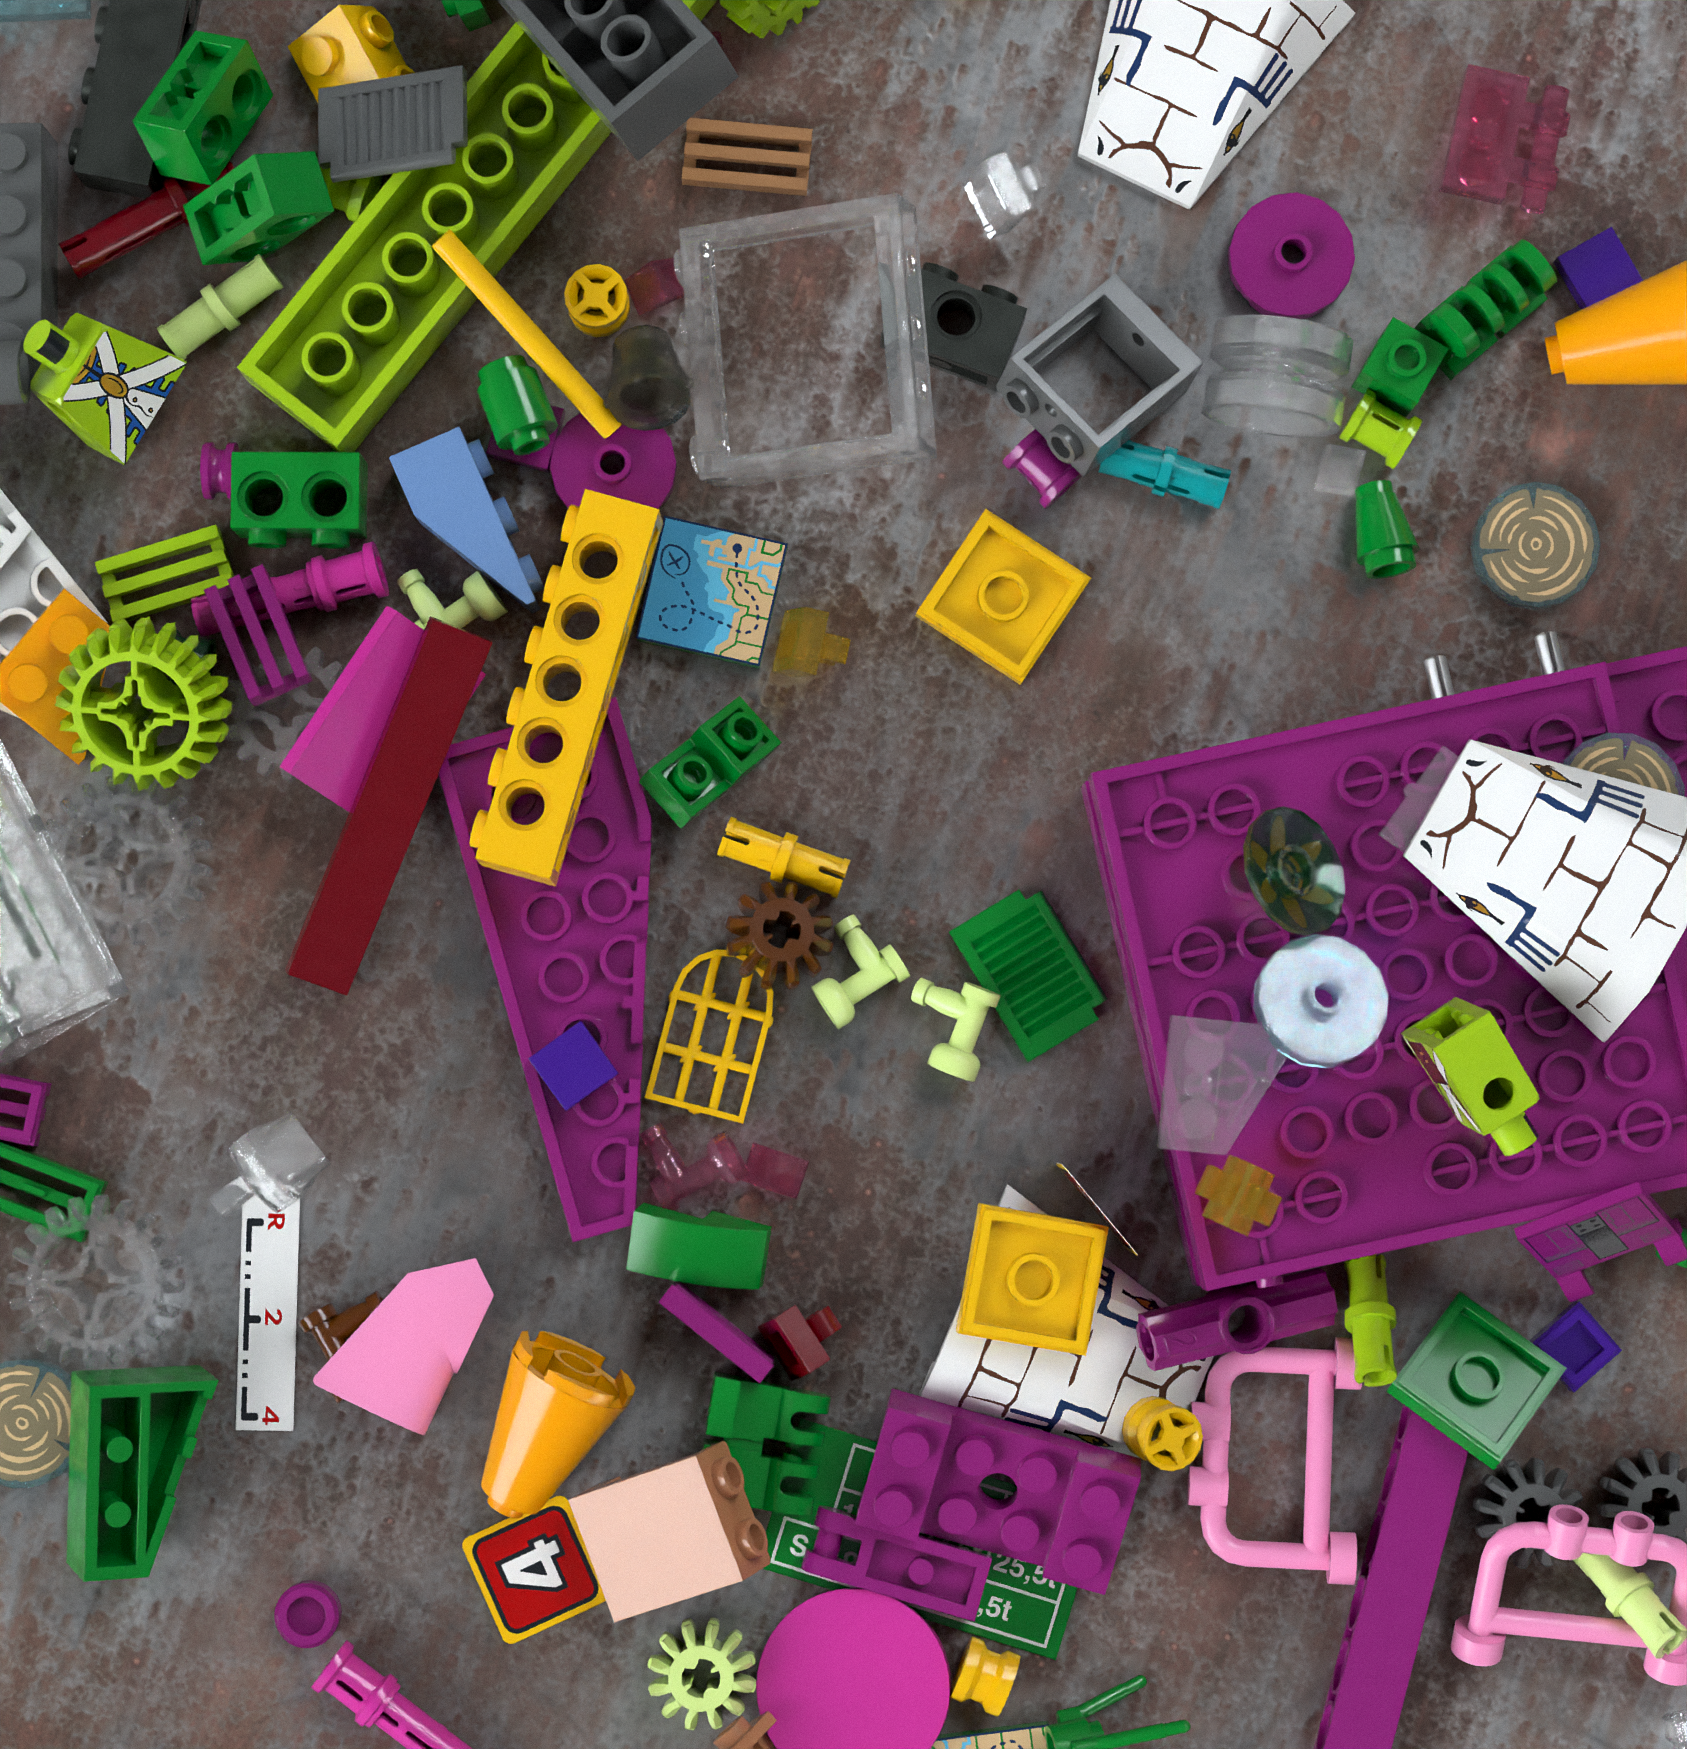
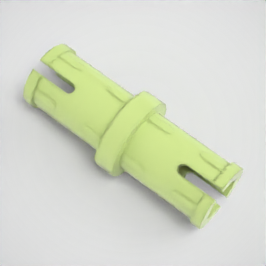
M257 254L252 261L218 286L214 287L209 283L200 290L202 297L164 325L158 326V332L172 352L184 360L187 358V355L224 328L231 332L241 325L238 320L239 317L276 290H281L283 285L264 258Z
M1582 1553L1579 1558L1573 1560L1601 1590L1600 1592L1606 1598L1605 1606L1614 1617L1622 1616L1628 1625L1640 1636L1656 1659L1663 1658L1665 1653L1669 1655L1687 1638L1686 1627L1659 1600L1660 1598L1653 1591L1654 1583L1645 1573H1637L1633 1567L1619 1564L1609 1555Z

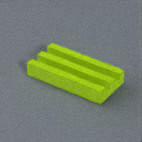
M216 524L95 562L97 572L103 582L102 589L105 598L110 605L111 610L109 612L113 623L120 619H125L129 622L190 603L192 598L205 596L204 589L214 585L218 589L229 585L227 579L234 577L220 528ZM211 545L212 552L117 581L115 575L117 573ZM215 566L218 568L220 576L124 605L122 595Z

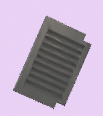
M463 65L318 89V163L322 169L330 168V176L333 183L455 164L456 148L468 146L467 71Z

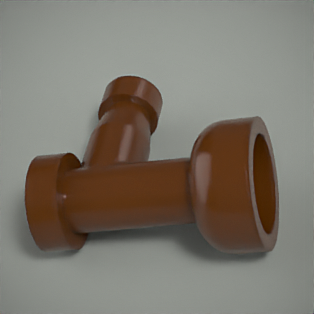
M378 1291L365 1298L366 1301L349 1307L339 1314L333 1304L330 1303L298 1322L304 1334L312 1333L327 1361L331 1359L346 1342V1339L360 1327L384 1300ZM332 1394L337 1404L346 1401Z

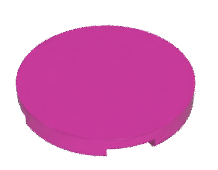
M842 1588L819 1594L806 1600L788 1613L776 1626L764 1647L756 1681L757 1703L760 1715L769 1711L777 1720L767 1731L769 1738L777 1749H931L947 1719L952 1689L949 1662L934 1629L904 1602L862 1588Z

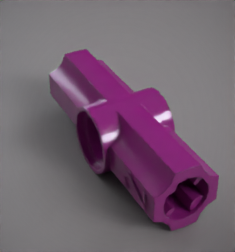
M1319 1268L1283 1276L1284 1283L1275 1286L1258 1288L1256 1283L1240 1288L1232 1285L1210 1290L1201 1298L1138 1313L1136 1332L1139 1348L1143 1352L1147 1366L1153 1371L1231 1351L1241 1354H1254L1264 1349L1270 1341L1335 1325V1315L1338 1313L1335 1291L1328 1281L1326 1272ZM1244 1305L1245 1318L1242 1325L1237 1330L1229 1332L1228 1321L1231 1314L1237 1308Z

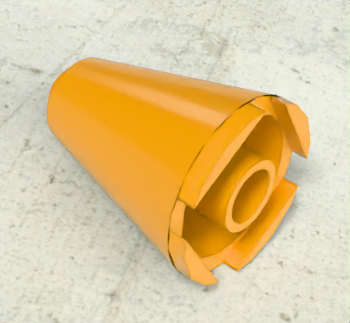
M1687 260L1554 322L1556 335L1544 337L1551 374L1564 372L1566 383L1574 385H1687Z
M528 1330L521 1332L512 1349L481 1480V1487L488 1495L487 1503L494 1510L511 1518H521L523 1514H537L630 1404L636 1387L623 1370L620 1369L616 1379H614L604 1370L600 1369L605 1357L595 1350L551 1332L540 1331L535 1341H530Z

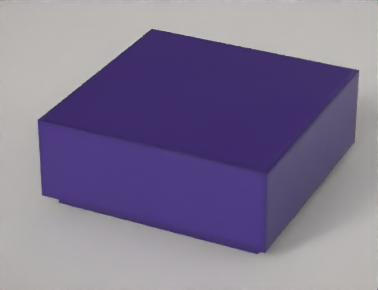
M1612 227L1558 256L1553 262L1580 309L1586 308L1643 281Z
M582 1021L528 1058L565 1111L570 1110L619 1074Z
M1580 1301L1571 1303L1529 1340L1567 1368L1559 1379L1571 1392H1576L1622 1351Z

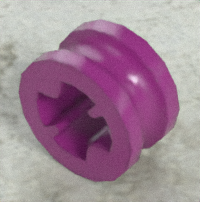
M204 442L202 445L200 480L203 497L206 500H214L216 494L221 492L227 494V498L231 500L232 452H240L236 442H228L224 449L215 448L213 442Z

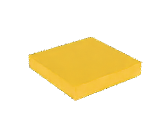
M985 509L915 616L1021 685L1088 585L1091 577Z
M978 1203L956 1332L958 1334L1086 1356L1109 1227L1102 1224Z

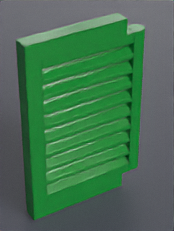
M1019 889L948 932L981 987L1001 995L995 1010L1027 1063L1099 1020L1092 1008L1108 998L1043 891L1026 900Z

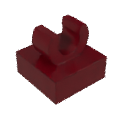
M796 1305L777 1313L758 1326V1329L792 1381L810 1374L831 1360L820 1342L842 1328L829 1306L804 1318Z

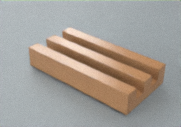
M689 118L687 120L682 185L807 196L813 129ZM700 138L785 145L799 147L798 152L700 144L699 140ZM698 159L780 166L797 168L796 177L701 169L697 168Z

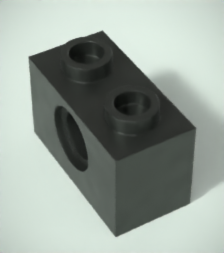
M926 262L921 269L908 264L882 330L880 348L998 392L996 386L1016 345L1024 324L1027 308L1017 305L1018 297L1002 288L983 285L980 291L958 283L959 275L941 265ZM958 309L969 315L973 322V327L963 335H950L941 329L938 324V318L948 310Z

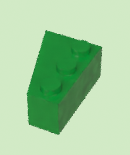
M200 1365L72 1371L66 1563L83 1582L149 1577L177 1499L174 1493L186 1459H191L198 1440L195 1434L207 1400H212L219 1381Z

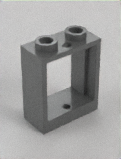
M1114 274L1011 356L996 389L1002 394L1008 408L1018 417L1026 419L1047 440L1050 450L1059 460L1071 464L1085 477L1183 396L1204 362ZM1092 330L1152 389L1149 394L1099 435L1038 374Z

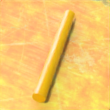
M451 229L432 244L431 247L604 439L622 425L623 421Z

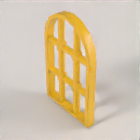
M716 949L698 955L682 969L673 990L669 993L668 1000L670 1003L645 1098L688 1109L692 1114L704 1113L744 1124L768 1028L773 1024L774 992L772 988L766 990V1012L748 1008L750 1002H746L753 972L746 978L742 977L735 1004L714 999L716 993L712 992L722 956L735 957L728 956L726 950ZM746 955L736 956V958L742 961L748 957ZM711 959L702 994L698 995L680 990L688 973L700 962ZM757 967L755 970L761 977H763V974L765 972L764 970L760 969L759 967ZM677 1000L696 1004L693 1010L697 1011L687 1048L667 1043ZM708 1008L729 1013L727 1019H731L721 1056L702 1052L703 1046L699 1045ZM742 1017L763 1022L752 1065L734 1060L736 1054H733ZM664 1052L681 1056L679 1062L683 1063L674 1099L653 1094ZM694 1060L715 1065L713 1072H717L708 1108L684 1102ZM728 1069L749 1074L739 1116L718 1111Z

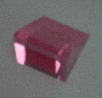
M678 257L650 261L624 280L639 316L693 293Z
M753 1142L741 1180L797 1199L810 1161Z

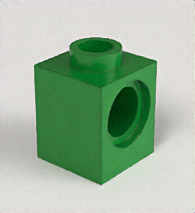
M1393 317L1381 333L1351 387L1362 394L1369 388L1376 392V400L1407 417L1419 402L1449 348Z

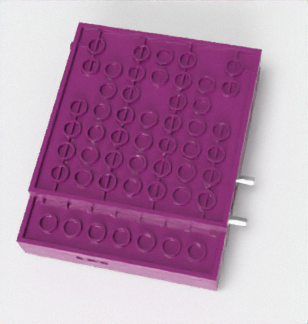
M1548 631L1545 634L1543 632L1534 638L1543 674L1541 676L1454 694L1446 657L1437 655L1434 659L1432 656L1424 661L1432 697L1430 700L1092 772L1089 775L1088 781H1085L1081 786L1191 1284L1201 1286V1289L1210 1291L1256 1280L1258 1288H1265L1284 1283L1283 1274L1539 1219L1637 1181L1640 1182L1649 1194L1687 1186V927L1649 993L1608 1040L1603 1043L1526 969L1501 948L1478 924L1403 856L1469 739L1568 766L1572 763L1575 756L1586 747H1593L1597 742L1613 738H1619L1623 741V758L1625 760L1630 743L1634 740L1636 743L1654 750L1667 763L1675 777V786L1678 794L1687 797V646L1610 663L1601 662L1565 670L1557 633ZM1275 813H1279L1283 821L1284 856L1276 853L1266 854L1267 829ZM1247 839L1253 841L1266 855L1262 865V876L1253 868L1247 857L1245 849ZM1309 840L1320 841L1323 846L1319 857L1307 871L1297 877L1294 867L1285 855L1303 842ZM1261 878H1263L1269 892L1275 897L1274 902L1267 908L1260 905L1255 895L1256 884ZM1298 878L1307 880L1324 889L1334 898L1335 904L1330 907H1314L1295 899ZM1276 898L1283 901L1295 900L1306 925L1305 933L1298 931L1288 922L1281 912ZM1455 997L1491 1012L1539 1094L1540 1099L1538 1102L1524 1111L1539 1137L1532 1145L1517 1154L1504 1156L1491 1134L1483 1136L1460 1123L1401 1035V1032Z

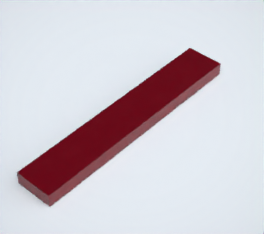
M432 616L429 617L285 968L288 975L340 994L348 995L493 642L489 639Z

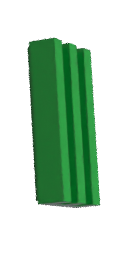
M0 1140V1157L87 1190L83 1200L0 1168V1183L78 1212L75 1223H71L0 1195V1211L78 1242H85L92 1218H95L99 1208L98 1203L101 1195L105 1193L108 1181Z

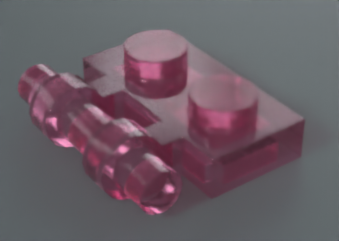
M1468 64L1462 79L1439 192L1500 205L1505 199L1509 181L1524 187L1520 203L1522 211L1532 214H1543L1548 192L1554 191L1557 185L1559 169L1554 164L1559 140L1567 136L1571 115L1566 112L1570 90L1558 85L1545 86L1541 105L1525 102L1530 77ZM1520 127L1530 129L1535 133L1530 159L1514 156Z

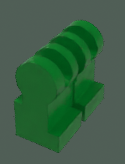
M1521 239L1515 245L1509 246L1473 276L1464 287L1461 286L1420 320L1414 329L1449 348L1439 368L1452 381L1494 346L1498 341L1494 336L1495 333L1502 339L1546 302L1548 298L1544 293L1557 282L1556 274L1539 250L1528 241Z
M715 1371L705 1426L706 1435L724 1438L723 1441L728 1445L731 1456L737 1460L742 1469L744 1490L751 1508L792 1515H811L815 1497L810 1494L783 1489L780 1487V1482L787 1476L817 1479L820 1464L802 1460L801 1457L789 1452H784L783 1456L761 1454L764 1438L783 1441L786 1447L794 1449L804 1447V1445L823 1446L825 1432L793 1425L790 1420L796 1412L828 1414L831 1396L810 1390L771 1384L765 1381L758 1383L755 1379ZM703 1438L702 1450L721 1441Z

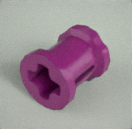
M1036 429L1021 440L1002 461V464L1008 470L1016 468L1041 495L1039 503L1045 509L1055 503L1082 477L1071 464L1062 462L1052 453L1047 440Z

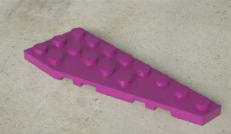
M616 697L611 699L556 887L484 867L475 859L477 848L470 847L469 845L477 813L480 809L489 811L496 787L488 785L492 760L498 748L508 749L514 726L451 744L439 772L440 781L573 1242L631 1226L634 1210L637 1209L652 817L643 786L639 782V772ZM543 733L537 736L530 745V758L539 763H548L555 760L562 751L563 739L554 733ZM536 794L522 795L512 806V820L521 825L535 823L544 812V799ZM582 1021L619 1074L570 1110L565 1111L528 1058Z

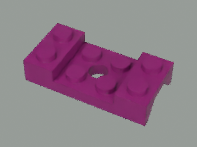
M892 1388L868 1477L858 1503L855 1525L917 1542L920 1532L1042 1566V1578L1105 1595L1141 1480V1458ZM1001 1473L1009 1476L1015 1482L1017 1489L1008 1498L993 1499L983 1492L980 1483L990 1474Z

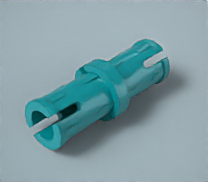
M1128 440L1100 464L1098 473L1127 479L1152 488L1151 494L1164 497L1166 492L1219 509L1228 486L1231 470L1178 455V448L1168 445L1162 450Z

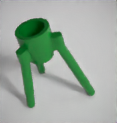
M1138 1675L1078 1706L1057 1710L1056 1717L1058 1723L1045 1726V1741L1047 1749H1114L1186 1733L1190 1730L1191 1725L1187 1720H1178L1104 1735L1103 1728L1098 1720L1092 1722L1086 1720L1087 1717L1145 1687L1147 1684L1146 1677Z

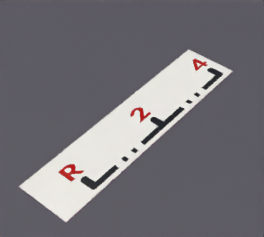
M243 1180L236 1430H294L301 1181Z

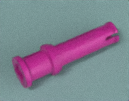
M374 541L363 544L362 551L330 560H325L322 555L313 557L310 562L306 563L305 569L271 578L285 614L317 606L319 611L325 610L330 612L337 610L339 602L372 593L378 598L389 596L385 569ZM260 590L249 594L259 621L271 619ZM206 595L192 598V613L202 638L221 632ZM234 601L227 604L235 627L245 626L246 624L237 602Z
M348 1640L343 1643L311 1686L317 1693L325 1690L356 1714L354 1721L361 1727L365 1725L370 1728L375 1724L407 1749H473L450 1732L444 1725L437 1722L399 1693L398 1690L401 1685L397 1683L398 1678L391 1673L386 1676L381 1675L353 1653L354 1645Z

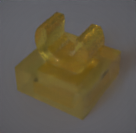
M810 607L785 610L772 672L797 678L816 675L819 663L829 666H835V663L846 664L851 639L825 633L829 612Z

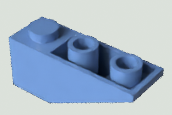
M457 427L390 456L389 459L409 505L421 526L474 568L480 570L484 576L531 613L541 610L534 593L543 590L544 585L530 554L518 559L509 536L520 530L505 497L503 496L493 501L483 478L493 475L494 471L480 439L468 443L460 427Z

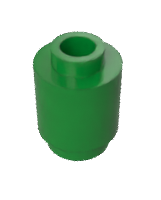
M522 355L502 357L481 368L477 374L481 383L477 393L498 447L503 450L513 449L515 455H527L547 446L550 443L549 435L557 429L558 423L537 369L528 366L525 357Z

